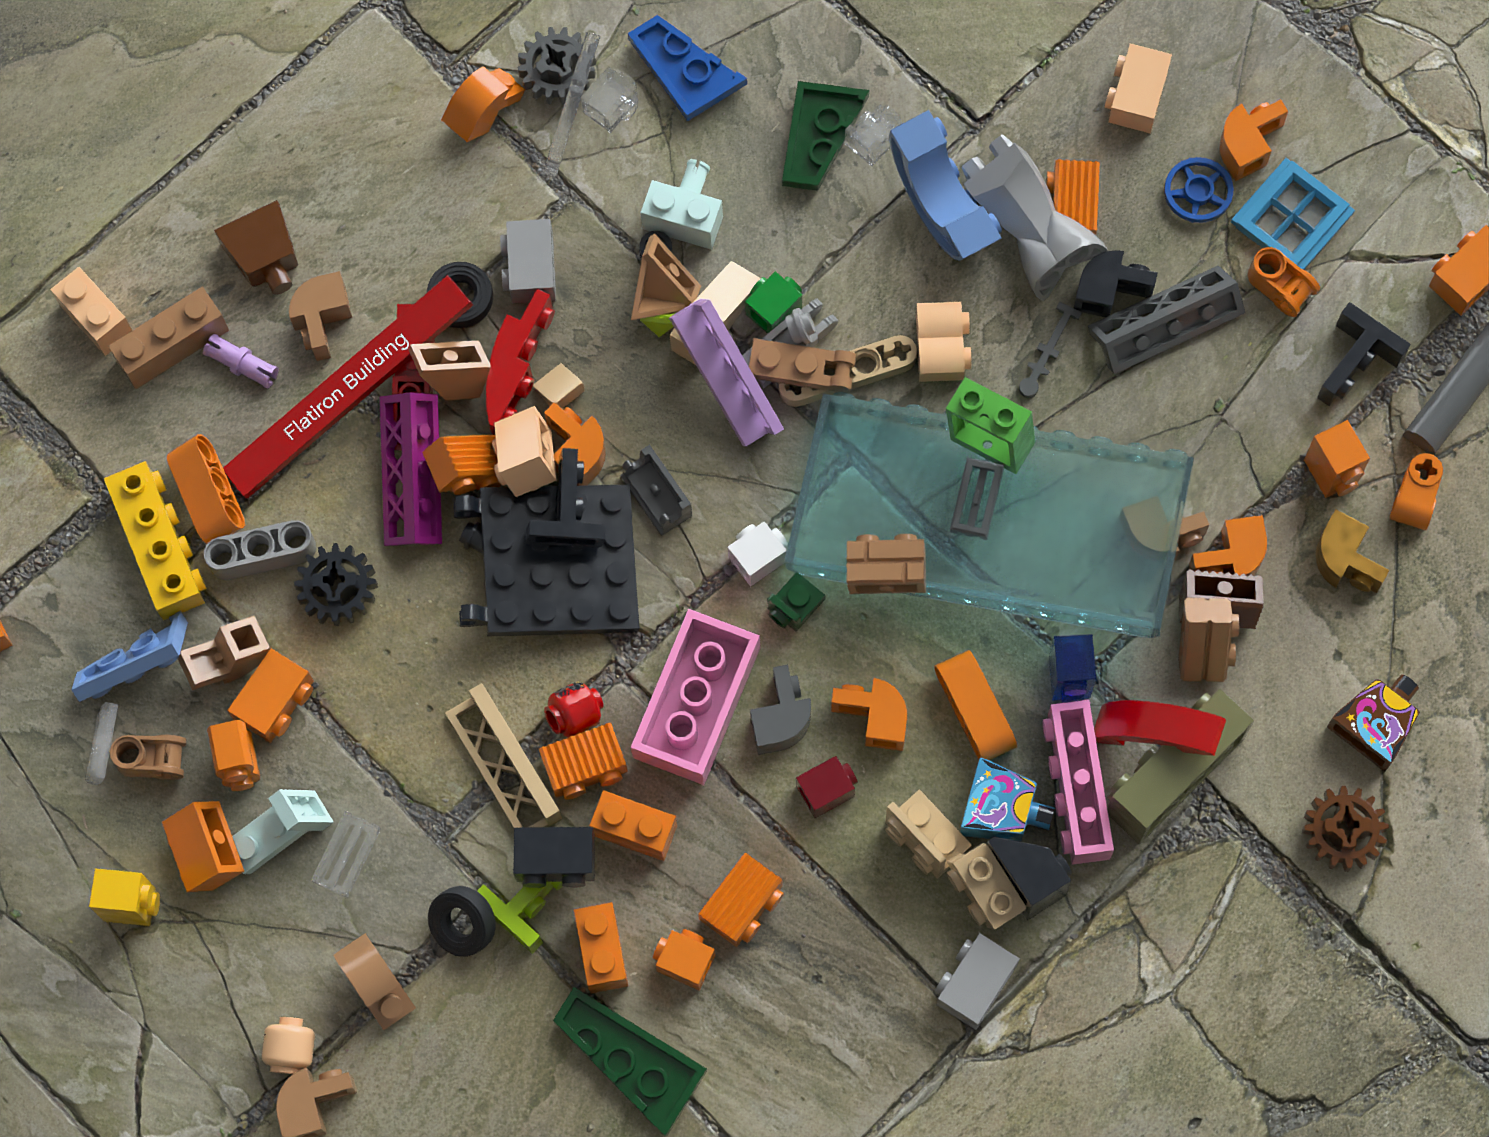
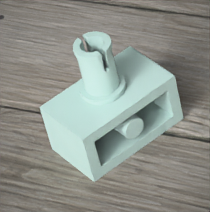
M690 159L687 162V168L680 187H674L654 180L651 181L640 212L642 229L646 231H661L670 238L712 250L723 219L722 200L700 194L710 167L700 161L697 169V160Z

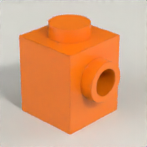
M683 929L682 933L672 930L668 939L661 937L654 951L653 959L657 960L656 969L658 973L700 991L716 956L715 949L703 944L704 938L690 930Z

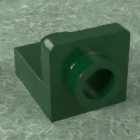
M796 572L776 595L772 593L768 597L767 609L770 610L768 615L780 627L785 629L789 626L797 632L825 600V594Z

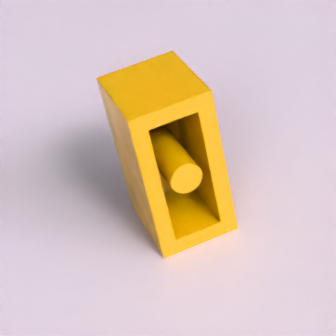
M95 868L89 907L104 922L150 926L152 916H157L160 906V894L156 892V888L142 873Z

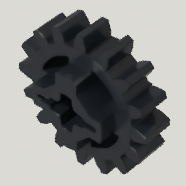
M333 543L332 552L327 553L320 546L318 547L319 556L317 558L309 554L305 556L309 564L307 568H297L298 574L303 579L294 581L296 590L302 592L296 597L300 605L307 604L304 610L309 617L318 612L317 619L320 624H324L328 617L332 618L335 626H339L342 617H346L350 623H354L353 613L358 611L360 614L365 615L367 611L363 605L364 602H375L374 595L369 591L378 588L376 579L369 578L376 573L373 565H365L367 557L364 553L354 557L355 550L351 545L344 552H341L338 544ZM344 563L355 568L360 575H356L355 572L348 573L345 570ZM326 566L320 573H317L320 569ZM338 573L342 583L338 584L334 596L331 586H334ZM313 594H316L317 597H325L328 606L319 603L313 597ZM353 596H355L353 600H351L349 603L345 604V603H346L347 601H349Z

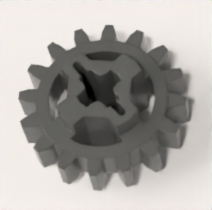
M548 27V35L544 37L538 31L535 32L536 42L525 41L524 47L527 53L518 54L519 64H521L518 66L519 77L524 78L522 80L524 89L533 88L532 94L536 100L542 94L545 95L546 102L549 105L554 97H559L562 105L566 104V96L571 95L575 100L580 99L578 89L581 88L589 91L590 83L588 79L596 77L595 68L592 67L596 65L595 54L591 53L590 42L587 41L581 44L582 39L579 32L575 33L572 37L568 36L567 27H563L560 34H555L553 27ZM541 55V60L535 63L537 57ZM581 63L580 69L577 75L574 77L573 71L578 69V64Z

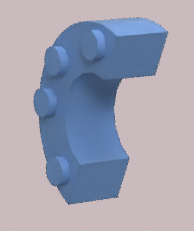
M927 110L890 130V148L901 181L920 218L942 249L952 258L960 261L1000 240L1001 236L999 233L1002 230L994 214H988L984 206L979 207L970 192L963 189L958 180L960 177L959 170L954 161L948 157L947 141L945 139L947 131L938 117L933 118L930 111Z

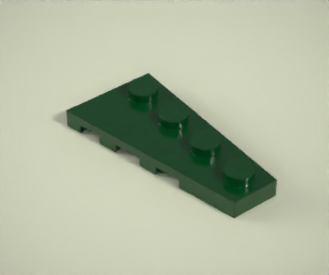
M573 987L553 1022L664 1137H667L705 1076L707 1068Z

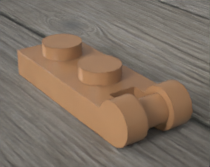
M753 338L749 368L755 379L847 393L851 391L852 379L849 375L850 369L855 366L856 354L846 350L831 351ZM824 366H836L835 375H823Z

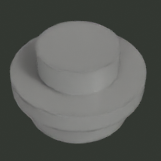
M796 308L793 310V314L786 316L790 335L795 344L801 342L805 344L812 343L811 335L816 333L813 320L809 312L803 314L800 308Z

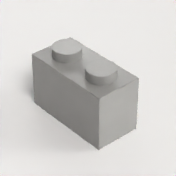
M551 220L506 221L507 235H500L502 257H508V269H502L503 291H510L512 303L530 302L537 289L550 294L551 301H556Z
M980 933L974 942L969 939L966 940L955 958L961 962L953 975L947 971L935 989V992L940 994L936 1005L977 1030L1014 972L1020 959Z

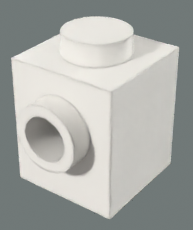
M765 521L757 527L752 524L744 528L736 536L737 541L728 546L729 559L750 587L787 562V550L785 548L788 547L786 539L777 528L771 530Z

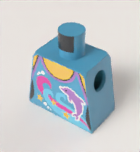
M979 758L960 833L965 837L985 839L999 837L1020 842L1022 841L1026 824L1049 830L1055 807L1033 802L1037 786L1036 782L987 759Z

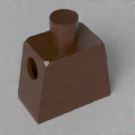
M277 200L214 230L222 249L252 287L267 282L274 295L282 294L292 287L293 284L287 271L296 268L298 261L285 217Z

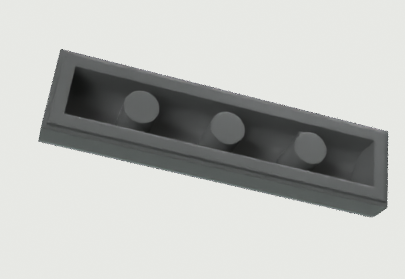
M1489 322L1402 435L1428 454L1435 455L1489 384Z

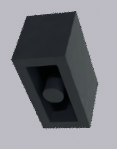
M593 827L514 828L513 874L516 881L523 882V886L528 888L545 887L546 882H562L564 887L577 888L584 887L585 881H595V834Z

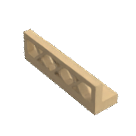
M481 683L470 689L471 698L445 712L512 826L514 828L522 827L517 818L521 803L536 806L543 816V819L530 827H549L561 820L560 810L484 685ZM477 707L483 717L479 732L464 729L457 717ZM487 725L493 735L485 734ZM468 736L477 738L475 747ZM483 740L499 743L502 751L498 764L481 759L479 752ZM506 756L513 767L504 765ZM488 768L496 770L494 778L492 777ZM502 771L519 776L521 784L518 795L501 792L498 784ZM525 788L532 799L523 797ZM507 800L516 802L514 810H512Z

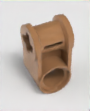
M124 735L115 739L112 743L110 758L118 771L124 776L178 780L184 778V770L181 769L182 748L186 746L187 739L176 735ZM137 749L139 755L134 762L125 764L120 761L124 751Z

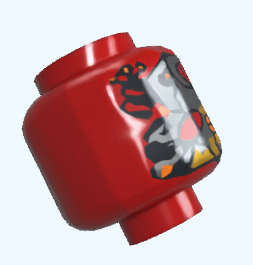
M574 682L549 696L548 706L544 708V713L551 729L556 734L562 733L569 738L597 726L601 720L600 710L603 709L604 703L601 695L595 688L589 689L584 683Z

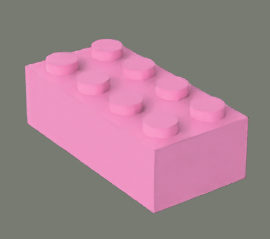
M688 609L631 745L633 758L704 785L760 650V635Z

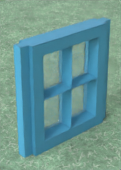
M1285 158L1231 219V223L1261 248H1276L1298 267L1305 270L1354 214L1355 210L1348 202L1294 161Z

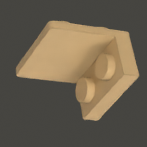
M920 789L900 807L894 802L887 806L885 823L888 827L885 831L898 846L901 847L905 844L915 854L911 857L913 862L926 875L932 872L938 879L950 868L946 861L959 853L966 854L972 848V844Z

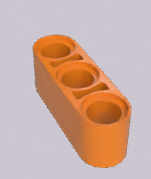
M197 434L167 454L168 465L195 529L206 544L212 539L234 534L244 528L245 519L218 455L211 442L205 436Z
M967 650L935 665L934 669L937 678L977 758L991 760L1017 748L1014 734L972 652Z

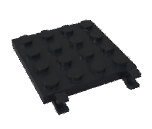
M630 485L577 486L576 497L583 498V512L581 521L576 520V523L606 524L605 541L601 548L526 544V528L530 520L557 521L558 486H542L537 490L527 492L518 497H515L509 487L480 488L479 498L468 495L455 496V502L453 503L454 518H481L485 607L476 604L461 605V611H459L460 627L486 626L487 637L637 633L640 627Z

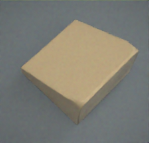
M562 363L533 385L536 392L549 406L555 402L562 409L585 391L583 382Z

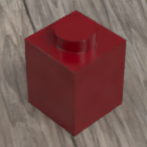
M837 756L796 777V787L814 819L855 797L854 785L858 783L857 778L848 763L841 765Z

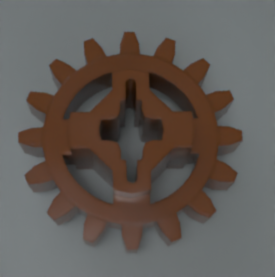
M1341 786L1336 796L1330 788L1324 792L1325 802L1316 797L1311 803L1316 811L1307 810L1303 817L1311 822V824L1303 827L1302 834L1312 836L1305 846L1307 849L1316 847L1319 850L1315 857L1316 861H1320L1324 857L1329 858V869H1333L1338 862L1342 863L1345 872L1350 871L1353 862H1356L1357 866L1362 869L1367 865L1366 856L1372 860L1379 856L1380 853L1374 846L1384 847L1387 842L1386 838L1379 835V833L1386 832L1389 828L1388 823L1379 822V818L1383 816L1385 810L1384 808L1374 810L1372 805L1376 798L1371 796L1366 801L1361 798L1362 789L1360 788L1353 795H1348L1346 786ZM1335 806L1334 817L1321 821L1323 813ZM1354 808L1361 811L1365 817H1362L1360 814H1358L1354 810ZM1342 820L1346 823L1347 828L1353 829L1348 837L1345 835L1344 829H1337ZM1370 837L1367 845L1355 852L1357 839ZM1325 840H1329L1337 850L1330 847Z

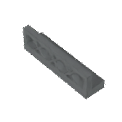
M1218 265L1088 325L1090 335L1102 346L1108 368L1116 374L1244 314L1245 309L1238 283ZM1217 280L1219 281L1218 283H1216V284H1214V285H1212V286H1206V285H1208V284H1210V283H1212V282H1215V281H1217ZM1178 298H1184L1180 301H1174ZM1146 313H1152V314H1149V315H1147V316H1145V317H1139V316L1144 315V314H1146ZM1113 328H1119L1109 334H1105V332Z

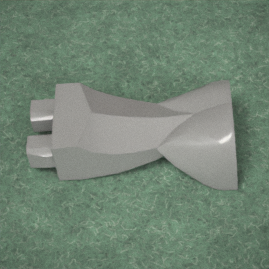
M1000 135L989 146L996 157L994 160L985 165L979 157H975L962 166L967 179L964 186L981 206H984L989 214H994L1004 229L1017 238L1021 263L1034 294L1044 301L1051 294L1065 268L1088 261L1103 252H1107L1108 249L1092 231L1074 219L1055 210L1049 189L1029 154L1016 143H1012L1004 135Z

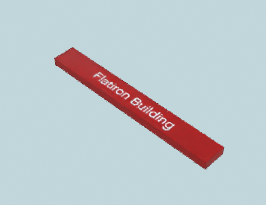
M447 275L223 467L225 474L240 493L248 499L412 358L408 350L410 344L430 343L473 306L472 302Z

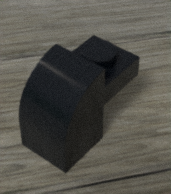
M1113 250L1103 252L1092 258L1083 269L1074 309L1082 313L1108 317L1112 310L1116 291L1149 298L1153 294L1158 272L1150 271L1148 267L1141 264L1121 265L1124 251Z

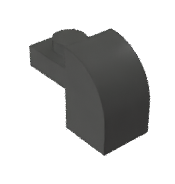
M788 664L773 667V679L779 704L750 710L758 755L778 752L794 746L804 737L810 725L811 698L795 701V698L801 697L798 676H790Z

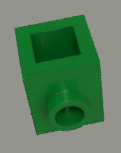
M775 271L768 279L762 277L752 287L750 291L751 296L745 301V313L768 334L784 321L786 316L791 315L794 309H802V289L792 278L788 276L783 278Z

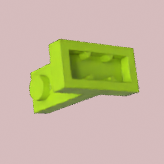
M546 882V886L541 888L523 886L507 904L500 900L484 884L477 892L490 904L495 920L533 954L543 942L540 935L525 923L523 919L526 916L531 919L537 915L546 903L543 898L553 888L559 890L563 886L562 882Z

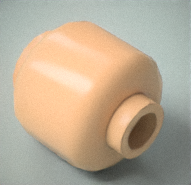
M280 1017L279 1024H271L265 1029L262 1061L270 1066V1072L294 1074L311 1065L315 1033L310 1028L302 1027L303 1019Z

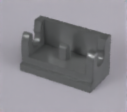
M649 444L640 451V458L637 461L631 463L629 460H626L622 465L623 473L620 475V478L625 485H630V492L662 536L691 518L692 507L690 501Z

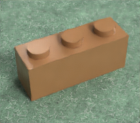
M202 286L108 345L129 381L135 389H138L204 347L206 343L209 344L210 341L208 339L211 335L216 334L220 337L228 332L229 329L222 314Z

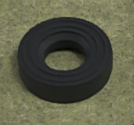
M452 262L439 268L431 277L427 292L447 275L455 283H466L474 290V298L471 301L473 306L449 327L467 328L482 321L490 311L493 303L492 285L485 272L478 266L468 262Z
M455 886L446 889L432 901L428 910V925L432 936L445 951L452 955L468 957L477 954L487 947L494 937L496 921L493 910L488 901L472 888ZM454 908L462 909L469 916L473 926L471 934H462L454 926L451 920V912Z

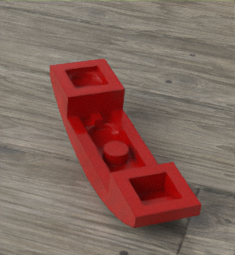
M1120 700L1102 705L1094 732L1096 743L1124 746L1125 741L1175 746L1184 753L1215 756L1226 719L1215 714L1172 704Z

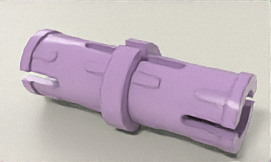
M216 334L210 336L208 340L213 343V346L206 343L203 355L209 356L230 367L231 373L237 376L243 374L267 389L274 383L269 378L276 379L279 371L278 367L272 366L253 356L252 351L244 346L238 348Z

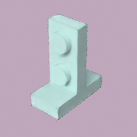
M279 789L268 798L272 807L232 836L244 868L243 874L253 873L306 832L323 831L334 823L315 791Z

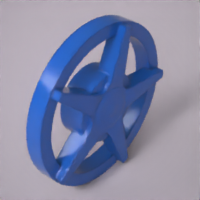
M1201 157L1189 158L1176 164L1169 172L1164 186L1165 199L1170 209L1177 216L1191 223H1204L1219 218L1230 206L1234 191L1232 179L1226 169L1213 160ZM1205 166L1216 172L1209 177L1201 174L1194 175L1189 167ZM1183 169L1187 179L1185 187L1171 191L1172 179ZM1220 176L1227 187V198L1225 201L1213 194V184ZM1173 198H1186L1192 204V213L1181 209ZM1208 202L1220 207L1212 213L1197 215L1199 206L1205 205Z

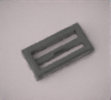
M967 457L951 521V533L958 534L959 532L969 537L977 536L983 540L988 539L1004 465ZM974 467L980 469L968 522L965 525L960 524ZM988 471H992L994 476L982 526L978 528L975 527L984 486Z

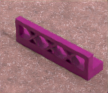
M403 393L380 396L384 546L442 544L441 493H439L422 453L439 438L438 394ZM400 403L401 418L398 423L394 421L393 404ZM398 442L402 447V455L399 460L395 458V446ZM399 479L403 483V493L400 498L396 495V484ZM400 516L404 520V537H397V521Z

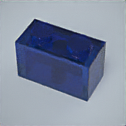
M1093 634L1054 636L1049 654L1052 701L1062 700V703L1091 698L1096 682Z

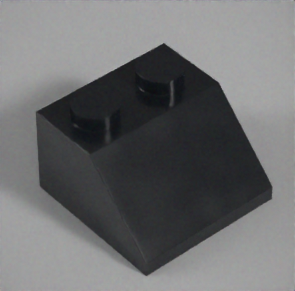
M993 837L988 840L987 845L1026 906L1022 914L1027 921L1066 896L1071 883L1069 876L1072 874V871L1060 854L1054 856L1050 848L999 837Z

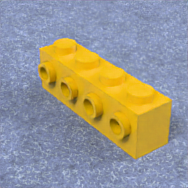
M146 461L103 478L156 611L162 620L169 619L170 616L180 610L183 613L205 604L201 591L207 589L199 569L192 570L187 558L192 557L193 553L185 535L181 537L177 535L174 525L179 524L180 521L173 504L165 505L161 493L167 491L159 470L152 472Z

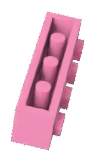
M1089 700L1051 704L1048 719H1043L1042 723L1045 742L1052 741L1054 756L1048 757L1051 779H1058L1060 793L1054 794L1056 813L1058 817L1064 816L1066 831L1060 832L1063 854H1070L1072 865L1110 860L1114 847Z

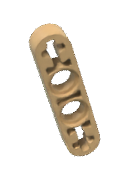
M898 335L850 350V352L856 354V361L861 357H869L876 363V368L868 374L860 373L855 366L850 369L849 377L852 379L851 390L910 370L915 365L917 358V347L914 341L907 336ZM896 347H900L903 352L909 351L906 353V360L900 361L898 356L891 357L894 355ZM883 351L884 359L888 358L886 361L887 367H882V359L878 352ZM825 365L824 370L829 368L835 369L836 366ZM779 383V396L781 400L792 407L803 406L841 393L822 389L812 391V388L802 387L801 394L795 395L793 391H786L789 389V384Z

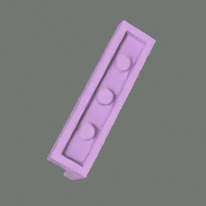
M700 298L669 317L743 446H748L767 433L776 435L784 430L709 299Z

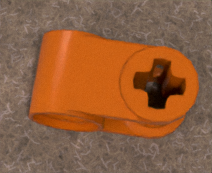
M1262 248L1257 252L1248 269V279L1252 286L1257 288L1278 309L1290 317H1296L1300 313L1299 307L1306 299L1320 291L1319 283L1310 273L1298 267L1276 248ZM1268 264L1272 266L1275 274L1262 272L1259 265Z
M1423 453L1412 459L1404 474L1401 487L1397 492L1390 520L1427 530L1443 475L1442 463L1436 456ZM1420 469L1427 471V480L1420 478Z

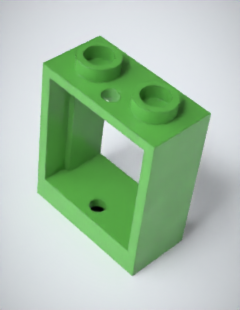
M966 377L963 379L946 407L950 440L993 463L1004 465V469L1017 474L1035 444L1032 411ZM986 442H990L992 444V447L989 449H985L983 447V444Z

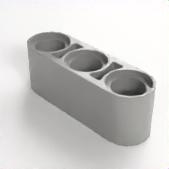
M291 520L212 539L204 549V559L214 576L222 580H231L304 563L307 561L305 557L307 554L314 556L316 542L309 527L304 522ZM293 537H306L305 543L298 548L288 546ZM257 545H269V549L264 555L257 557L252 555V551ZM226 552L232 554L231 560L224 565L215 564V560L220 554Z

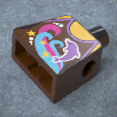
M1403 674L1398 677L1391 687L1381 680L1375 679L1332 717L1327 728L1386 772L1396 758L1420 713L1415 706L1409 703L1419 690V687L1411 678Z

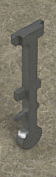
M1062 302L1058 303L1056 309L1063 315L1047 345L1039 343L1036 350L1042 352V355L1038 362H1029L1027 365L1033 372L1029 378H1025L1020 382L1019 392L1023 397L1032 398L1037 394L1039 388L1037 380L1040 374L1049 375L1050 371L1044 368L1049 357L1057 359L1060 353L1054 347L1070 317L1079 320L1082 315L1081 311Z

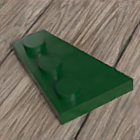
M798 81L782 186L819 190L867 102L870 90Z

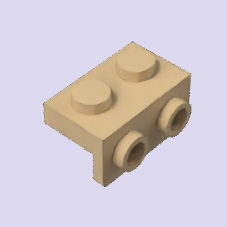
M982 843L966 854L959 853L946 861L951 868L946 873L950 882L958 893L964 890L972 903L967 908L979 926L985 923L987 928L995 930L1025 911L1026 906L987 844Z

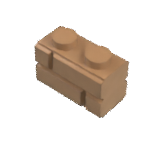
M865 534L857 536L856 541H847V587L849 594L926 593V548L924 539H917V536L913 534H898L894 537V540H879V537L876 535Z
M1186 598L1184 600L1178 657L1180 679L1183 681H1201L1205 679L1207 682H1224L1227 679L1228 666H1235L1236 646L1230 643L1231 637H1238L1239 615L1232 614L1231 601L1227 598H1210L1209 601L1205 600V598Z

